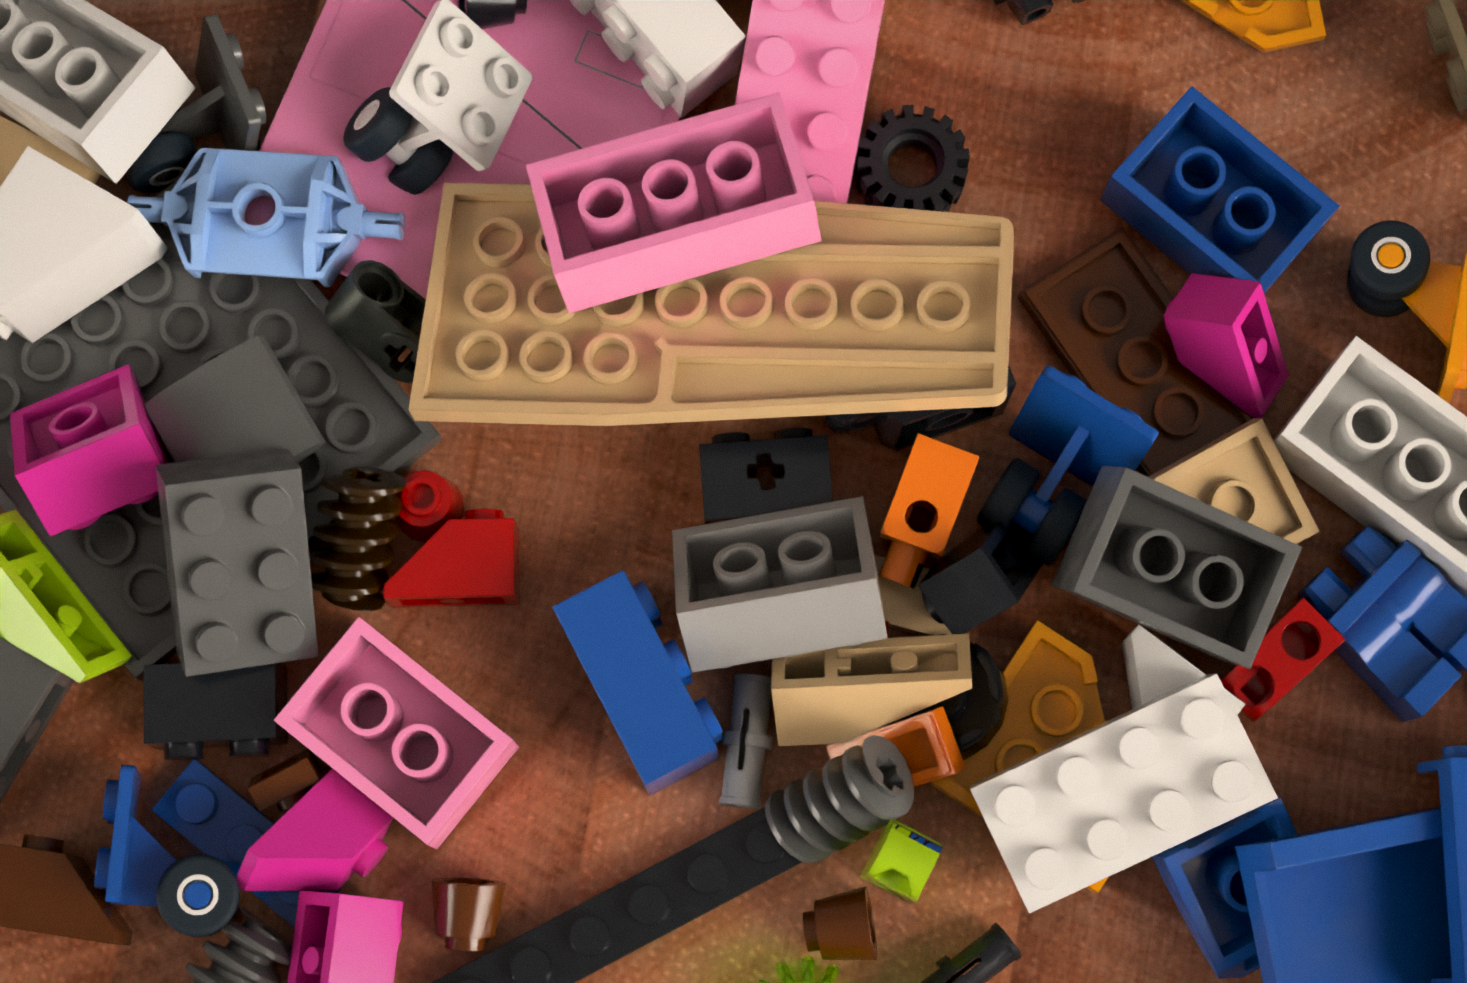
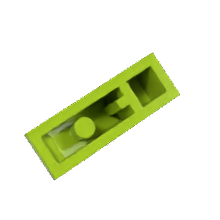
M15 509L0 514V638L79 683L126 664L132 655L19 512Z

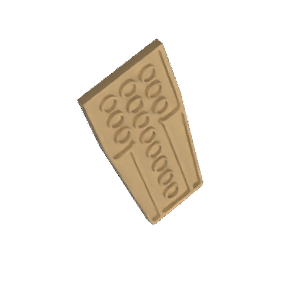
M444 183L408 410L414 421L620 426L996 407L1002 404L1007 397L1014 227L1009 219L1000 216L815 201L821 235L820 242L569 313L553 273L531 184Z

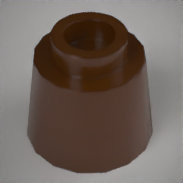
M451 877L432 879L435 932L437 935L445 936V948L462 951L485 949V938H492L496 934L505 882L480 878Z
M867 886L814 901V911L803 912V928L808 952L820 951L823 960H877L876 932Z

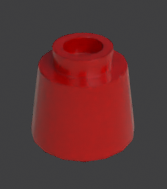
M427 470L414 471L404 477L407 482L406 487L403 491L396 493L401 498L403 506L395 520L401 531L412 540L426 543L449 519H462L464 513L463 497L457 486L446 477Z

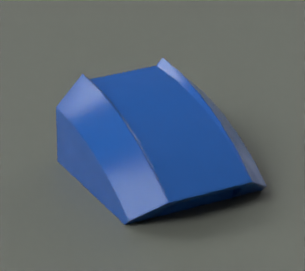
M1279 796L1271 802L1152 856L1178 910L1218 979L1243 978L1260 968L1235 846L1297 834Z

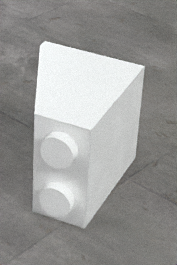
M27 146L0 186V338L7 341L11 333L15 332L33 343L161 259L168 247L137 208Z

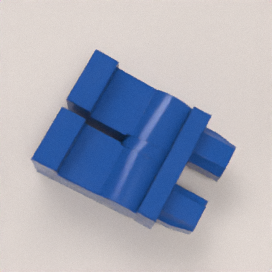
M1368 525L1359 530L1339 551L1363 576L1349 588L1326 567L1316 574L1298 592V595L1301 599L1304 597L1346 639L1335 649V652L1402 722L1423 717L1462 676L1459 672L1467 670V599L1448 583L1435 566L1419 556L1421 552L1408 540L1395 546L1388 538Z

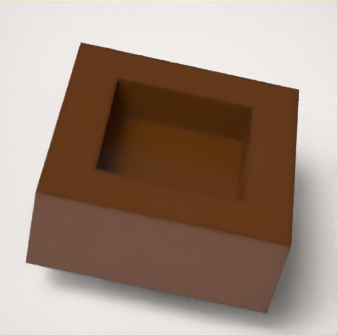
M306 749L252 777L247 789L259 811L276 804L279 811L282 812L292 808L312 788V784L320 781L322 768L314 753Z

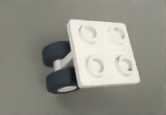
M439 0L434 3L392 87L382 88L373 93L351 117L344 132V144L365 162H372L386 155L396 163L388 176L389 181L398 188L414 195L425 191L441 176L448 166L453 152L457 153L477 171L488 169L532 81V74L450 0Z

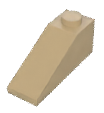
M969 633L888 638L856 646H843L798 654L793 657L772 659L771 692L778 746L845 743L972 689Z

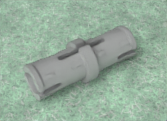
M734 674L733 681H735L730 727L729 731H723V740H721V745L727 747L722 795L719 799V804L738 808L760 809L765 752L772 751L773 737L767 735L772 697L771 677L755 674Z

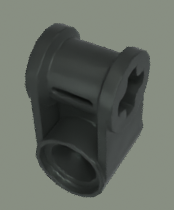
M373 260L361 261L355 265L325 308V318L330 328L338 336L352 343L377 363L388 376L405 383L413 382L420 339L417 333L422 327L426 299L404 283L391 268L383 263ZM409 347L412 350L403 362H400L398 357Z

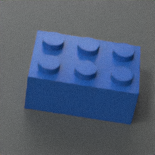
M1193 86L1187 90L1111 175L1100 199L1101 202L1190 275L1195 273L1261 282L1264 295L1323 229L1340 206Z
M624 570L552 607L650 796L718 760V750L715 743L723 740L722 728L705 697L696 702H693L685 686L693 682L691 678L692 672L674 638L662 644L655 630L663 626L660 619L661 613L644 581L632 586Z

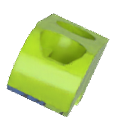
M890 820L885 825L859 877L913 904L918 901L923 887L941 853L943 844L897 820Z

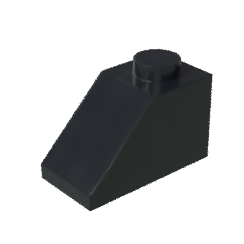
M999 521L988 527L982 526L938 560L918 584V587L923 592L924 605L931 617L938 623L945 624L951 634H964L1018 603L1043 565L1042 562L1026 552V547L1032 539L1031 534L1014 522H1011L1009 527H1005Z

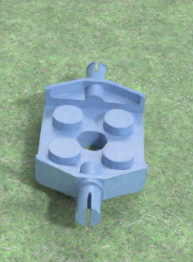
M201 148L196 152L172 191H165L164 198L130 195L127 203L137 208L148 222L163 223L166 227H169L185 269L194 278H201L202 272L311 279L318 280L324 287H330L359 246L361 240H365L366 237L402 240L405 233L402 229L405 228L404 213L367 211L363 204H360L346 168L338 156ZM262 196L274 199L276 205L275 212L269 221L255 226L246 223L245 210L252 200Z

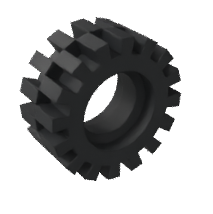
M903 105L901 114L895 116L893 109L882 113L881 122L879 124L875 120L871 122L867 127L865 138L861 137L858 147L855 174H857L856 186L859 194L863 192L865 194L864 204L949 212L951 204H957L962 194L969 170L967 169L970 160L969 148H963L965 136L961 129L953 132L951 130L953 120L945 114L940 121L933 118L935 109L924 106L923 115L914 114V105ZM905 146H916L926 150L932 156L936 166V172L932 179L924 185L917 187L904 186L898 183L891 176L888 169V160L896 150Z

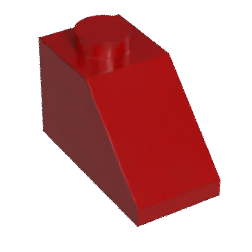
M483 508L467 510L465 512V519H449L384 584L383 598L392 608L520 605L519 528L514 518H504L502 510Z

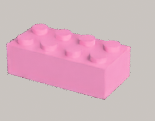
M753 0L735 105L780 92L814 201L848 204L885 0Z
M780 92L526 165L553 273L569 313L821 241L814 197Z

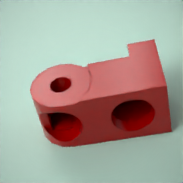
M1303 597L1266 631L1251 669L1234 665L1220 680L1227 691L1245 703L1241 711L1254 722L1282 699L1346 639Z

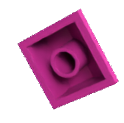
M129 364L10 413L14 474L50 537L67 529L79 530L93 524L105 513L129 503L141 504L147 502L159 494L156 465L167 464V454L158 431L143 406L146 402Z

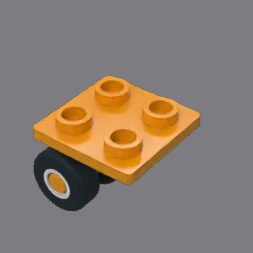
M1388 220L1367 227L1357 237L1352 248L1347 275L1349 294L1360 309L1378 317L1397 316L1411 309L1445 345L1437 395L1447 403H1450L1455 388L1466 390L1467 251L1462 266L1430 261V249L1426 239L1413 226L1401 221Z

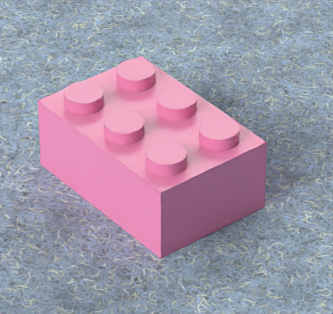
M360 617L357 618L274 719L277 724L420 840L435 849L439 848L519 748L512 738Z

